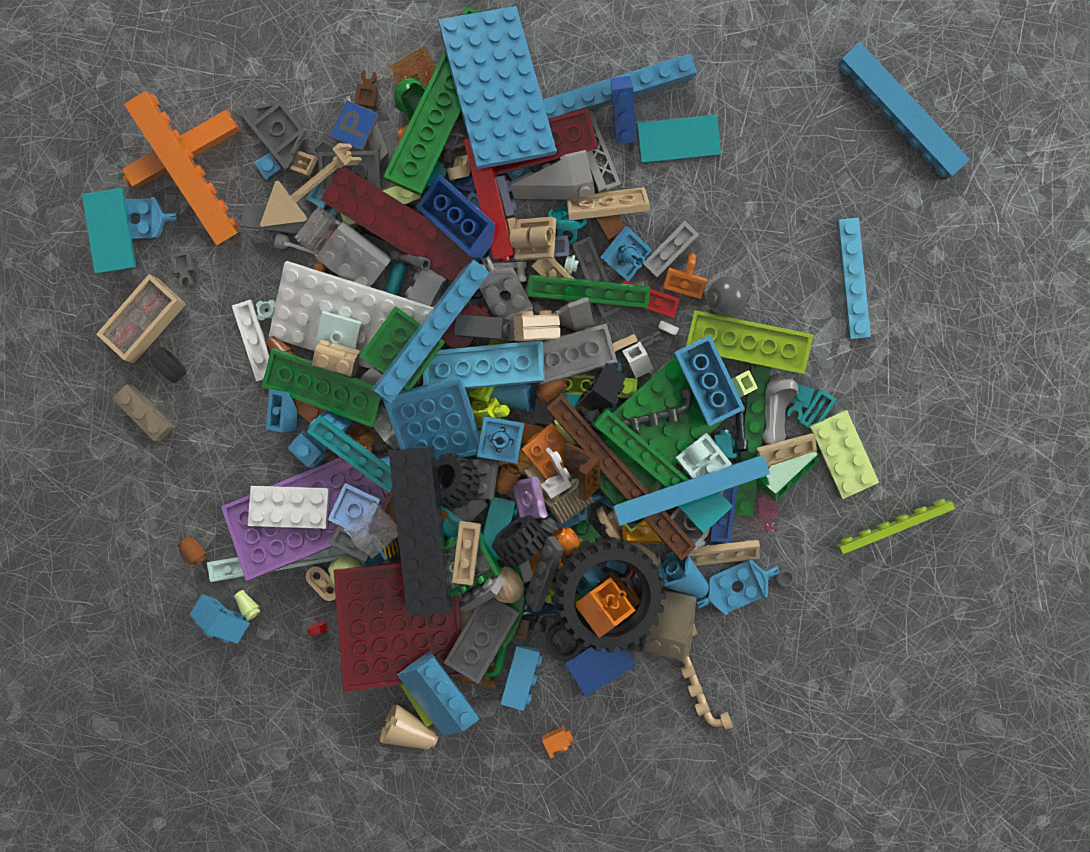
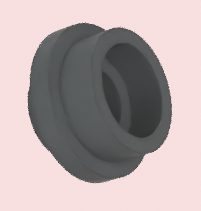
M547 516L540 519L541 523L539 525L548 532L554 533L555 530L559 529L556 525L557 521L552 517Z

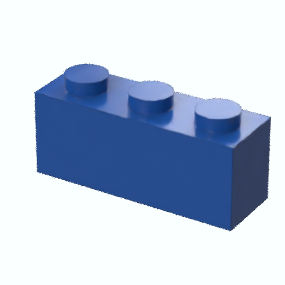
M631 77L610 78L616 144L637 142L634 91Z

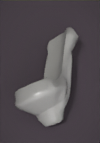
M779 374L773 375L766 386V428L762 435V439L766 444L785 440V409L792 399L798 395V384L794 380L785 379Z

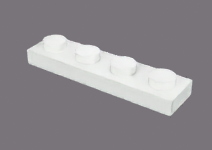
M248 300L232 305L256 382H259L264 378L270 353L253 301Z

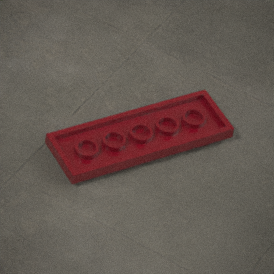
M586 108L548 119L557 150L555 155L493 166L495 175L498 176L558 160L566 154L598 149L589 109Z

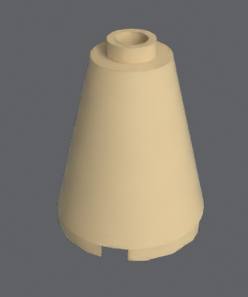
M396 704L391 708L385 720L387 722L385 728L382 727L380 742L429 750L436 745L438 736H436L434 729L429 726L426 727L424 722L400 705Z

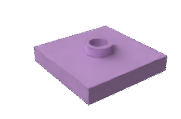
M533 477L517 480L513 487L519 516L531 515L534 519L547 517L548 514L539 478Z

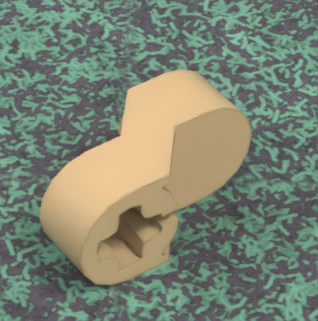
M467 155L456 157L454 166L447 168L449 180L469 176L471 171Z

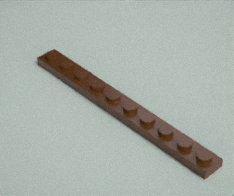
M562 394L545 408L582 450L600 459V471L627 501L649 494ZM665 511L643 518L679 560H683L696 548L695 544Z

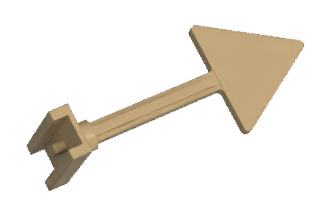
M338 143L332 148L337 154L333 161L291 196L282 184L276 181L260 226L307 221V217L299 208L297 202L338 168H342L344 165H357L362 161L360 157H352V153L349 151L352 148L351 144Z

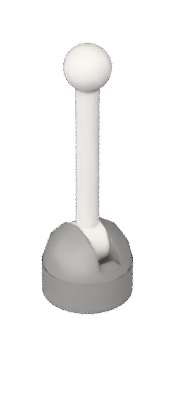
M279 232L274 241V248L281 250L290 246L315 256L321 251L290 243L289 238Z

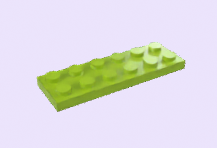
M694 310L686 346L711 335L722 358L805 375L814 334Z

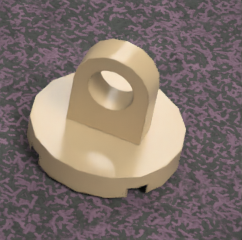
M601 506L596 511L602 525L605 524V528H607L605 530L609 537H615L621 541L623 539L622 527L618 526L614 511L609 512L605 506Z

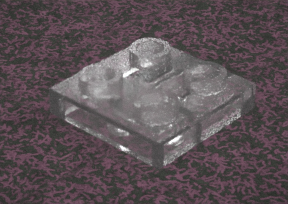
M375 500L344 528L355 546L361 551H365L372 559L398 535L397 523Z

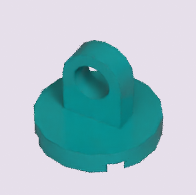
M560 206L556 208V211L550 210L547 214V217L556 218L557 236H563L562 233L566 230L573 233L571 237H568L569 244L576 241L578 228L583 227L587 223V218L569 220L567 206Z

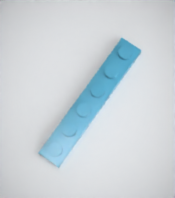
M859 218L840 219L837 222L849 339L871 337Z

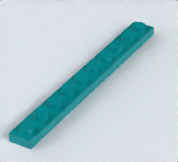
M319 415L307 433L390 493L392 489L390 466L323 416ZM441 505V509L449 513L443 523L444 534L449 538L455 536L458 539L459 523L463 520Z

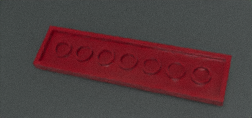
M344 166L338 169L320 199L406 254L415 257H426L430 260L429 268L452 282L468 261L476 260V257L469 256L432 221Z

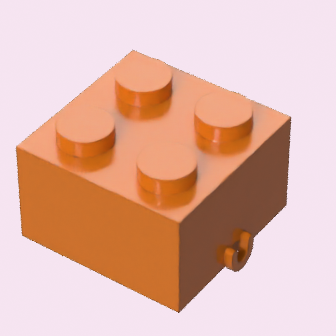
M611 577L575 603L579 612L599 638L636 611L627 600L626 592L620 590Z

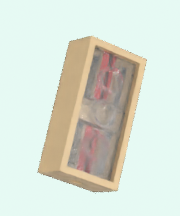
M149 274L96 335L123 360L135 363L183 309L186 303L160 279Z

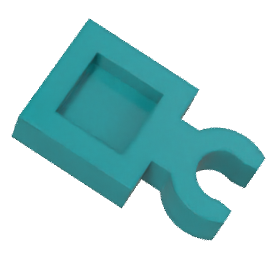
M798 384V395L790 402L793 405L788 408L786 416L790 417L791 412L795 410L798 414L796 420H800L803 415L801 409L802 407L808 408L815 389Z

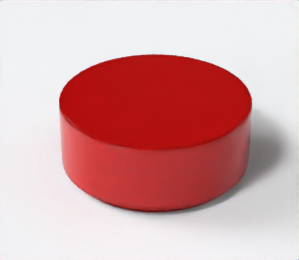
M325 621L317 622L307 627L310 636L322 634L328 629Z

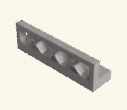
M590 110L592 125L596 132L595 137L598 138L599 144L598 149L587 152L593 181L598 193L617 187L621 183L592 110ZM597 153L606 157L607 162L604 168L596 162ZM604 172L613 175L615 182L606 185L603 179Z

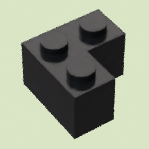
M606 362L597 371L591 385L580 395L574 409L581 415H583L582 412L595 409L599 410L600 415L605 408L612 409L618 401L616 396L625 387L623 382L626 375Z

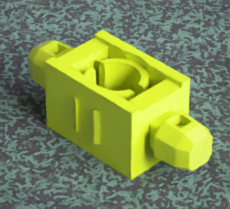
M490 398L488 403L476 400L472 401L471 404L478 428H482L484 416L501 419L510 412L508 406L500 405L496 398Z

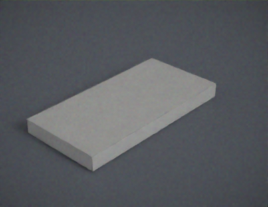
M607 323L563 335L559 339L542 341L545 382H539V384L600 368L606 362L608 364L617 363Z

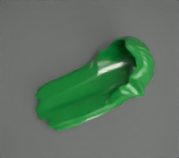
M409 77L401 80L394 90L395 108L404 112L410 121L426 87L420 81Z

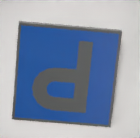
M346 100L329 136L345 144H351L352 147L362 151L380 114Z

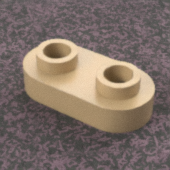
M321 566L311 567L306 573L307 582L324 600L332 601L336 599L335 588L331 582L330 574ZM315 572L320 574V579L314 577ZM329 586L334 588L333 593L328 592Z

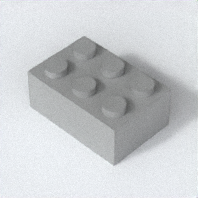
M345 221L340 224L315 257L342 279L368 287L372 286L392 259Z

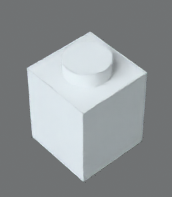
M641 342L623 350V354L635 378L654 370Z

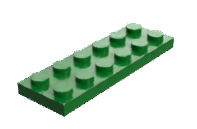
M276 348L271 349L262 382V387L288 392L291 398L370 427L375 426L382 399L371 391L375 384L353 376L349 377L312 366V361Z

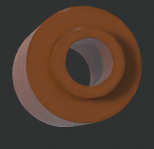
M508 463V465L503 464L496 478V491L502 494H508V492L512 491L521 475L516 465Z
M188 536L177 545L180 548L178 551L190 565L195 564L197 566L206 559L204 557L206 554L205 550L191 536Z

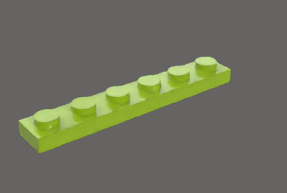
M945 499L933 502L934 506L917 508L914 510V514L909 516L907 514L896 517L897 521L889 523V521L877 525V529L872 531L866 529L859 532L860 536L843 538L840 540L841 543L836 545L837 549L841 554L848 553L952 511L955 507L952 501H945Z

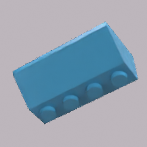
M711 335L674 352L708 427L745 409Z
M431 651L425 653L397 674L443 736L463 732L479 720L474 708Z

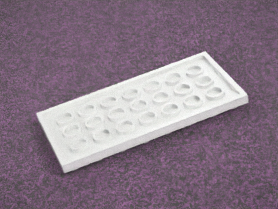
M286 261L283 267L269 337L275 336L281 341L315 351L321 313L326 311L362 322L356 349L361 354L395 306L420 324L433 307ZM359 356L358 363H360V366L369 369L373 367L375 370L379 371L377 368H375ZM423 374L416 382L417 384L422 382Z

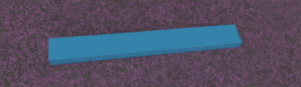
M764 455L622 502L612 506L618 526L761 478L769 475L770 472Z

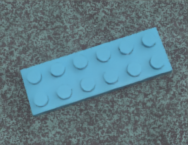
M539 340L439 350L423 372V386L462 377L465 389L545 382L543 342Z

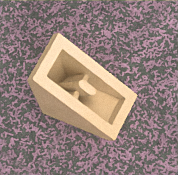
M298 151L290 170L311 179L319 173V159Z

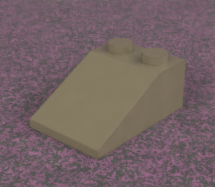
M662 589L666 593V600H661V605L665 608L663 613L658 612L656 617L659 620L658 625L652 624L649 628L651 634L648 637L646 636L645 651L684 661L691 650L697 597Z

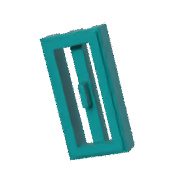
M819 389L808 408L803 412L802 418L797 422L810 429V426H812L810 424L826 400L829 399L830 402L816 423L825 419L837 399L824 390ZM823 395L824 397L822 398V400L820 401V403L818 404V406L816 407L808 421H804L810 413V411L812 410V408L814 407V405L816 404V402L818 401V399L820 398V396Z

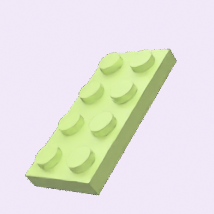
M847 410L810 426L811 432L816 436L817 446L842 499L879 483Z

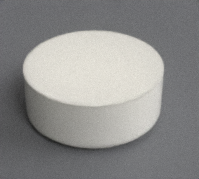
M662 320L658 326L660 329L673 335L677 334L679 330L678 327Z

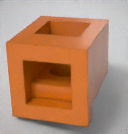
M564 726L542 736V742L550 759L554 757V752L562 753L566 751L571 742L574 741L570 730L566 731Z

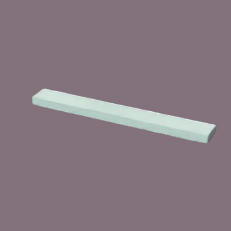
M332 547L278 570L334 561L349 554ZM238 557L207 562L210 582L244 576Z

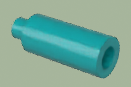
M405 261L393 263L384 292L398 295L407 270Z

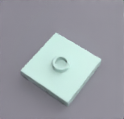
M323 311L321 313L315 348L322 339L329 341L331 344L334 343L357 349L362 322Z

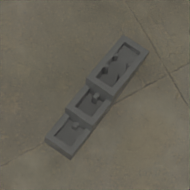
M243 206L242 227L325 239L323 237L327 223L325 218L305 215L307 221L261 227L260 223L265 209Z

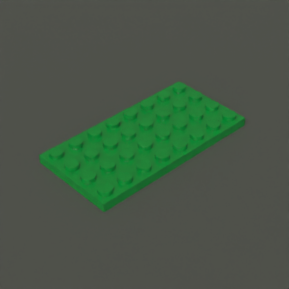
M676 357L671 359L612 413L618 419L626 420L632 417L681 407L684 404V398H680L678 390L690 388ZM692 396L690 410L679 415V420L667 422V419L659 420L660 425L651 427L644 423L640 424L641 429L633 431L673 466L678 463L674 459L705 433H711L724 421L722 420L708 427L694 396ZM596 432L646 490L658 481L607 436ZM600 471L599 489L613 505L627 501Z

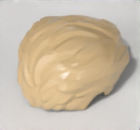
M501 568L502 572L499 576L505 581L495 598L504 603L516 602L523 595L524 583L520 579L519 574L512 568Z

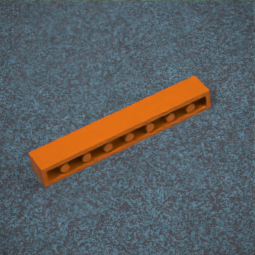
M144 91L124 105L215 244L219 245L239 233L237 228L240 226L234 217L230 218L226 212L228 207L222 199L218 200L215 195L217 191L211 182L207 183L203 177L206 174L200 165L196 166L192 160L194 155L188 147L185 148L181 143L183 139L176 129L173 130L170 126L171 120L165 111L161 112L158 108L159 101L155 95Z

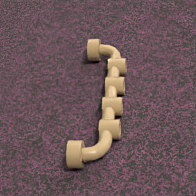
M693 624L692 636L698 634L695 624ZM688 654L683 661L684 666L681 667L684 678H689L691 685L688 686L691 697L696 696L698 704H695L698 715H703L706 722L713 727L724 726L725 730L732 728L733 725L728 712L720 714L721 719H714L712 717Z

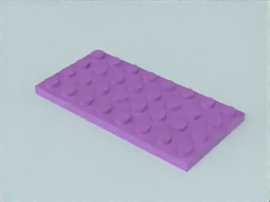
M341 457L272 485V487L331 489L330 516L344 484L347 483L382 500L367 533L385 526L376 521L387 499L384 489ZM250 495L221 506L246 581H251L334 547L329 542L339 525L329 520L328 529L248 526Z

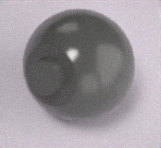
M721 277L715 280L707 292L709 307L713 312L723 317H731L740 313L750 298L748 288L734 277Z

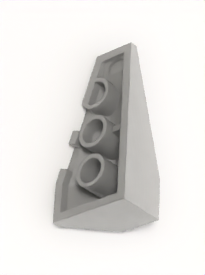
M586 150L566 154L560 157V161L552 165L548 163L543 166L544 169L536 173L530 172L510 182L514 199L576 200L595 195Z

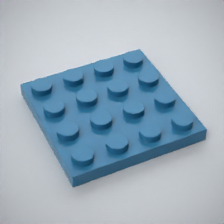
M462 377L400 391L392 403L384 401L400 449L434 445L436 459H439L440 455H445L446 453H454L461 457L478 454L481 436Z

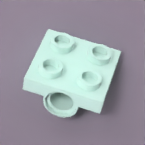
M707 433L674 458L691 479L732 465Z

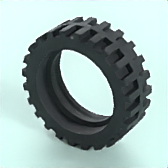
M597 537L593 543H590L588 540L582 542L583 547L579 550L575 547L570 550L572 556L569 559L563 557L561 560L563 567L555 572L557 580L551 584V589L554 591V595L551 596V602L555 606V609H553L555 615L575 640H578L586 648L591 646L594 651L601 652V649L605 648L608 653L615 652V647H619L624 651L628 649L627 644L633 642L635 646L641 643L639 638L645 634L648 637L651 634L649 628L652 624L658 625L659 620L656 618L658 612L663 613L665 608L661 605V600H666V593L661 588L665 586L664 579L659 576L661 571L647 554L626 540L622 539L619 541L615 537H608V540H604L602 537ZM608 560L619 561L631 567L638 576L641 585L640 603L635 607L636 611L599 638L589 623L579 614L575 606V591L580 579L590 568Z

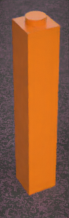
M224 110L182 134L183 140H181V143L185 148L188 147L195 158L239 133L241 130L232 114L228 110ZM155 151L122 169L125 173L123 177L126 183L136 189H140L168 173Z

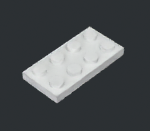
M251 486L248 526L328 529L331 489Z

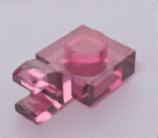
M771 497L757 498L758 518H764V531H774L773 517H779V502H775Z

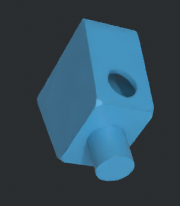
M302 430L289 444L288 449L307 467L316 468L321 466L329 458L330 454L326 450L321 451L315 443L307 438V432Z

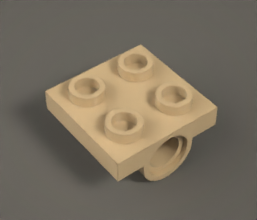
M542 217L517 220L516 228L510 232V243L515 249L514 259L524 261L554 258L556 218Z

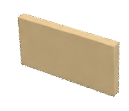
M644 187L595 193L593 196L576 200L566 199L569 220L650 211V204Z

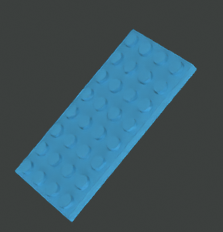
M517 6L438 19L476 169L555 155L557 150Z

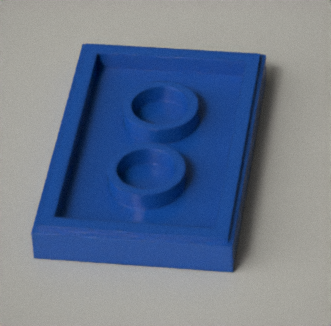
M590 646L580 652L574 659L565 662L586 697L636 666L627 650L622 651L619 647H615V652L608 653L605 648L598 652L594 651Z

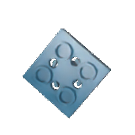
M625 226L600 258L624 280L629 282L653 250L630 228Z
M484 416L477 457L518 463L524 423ZM501 427H505L506 431H505V432H500V431H504L503 428H502V429H500V428H501Z

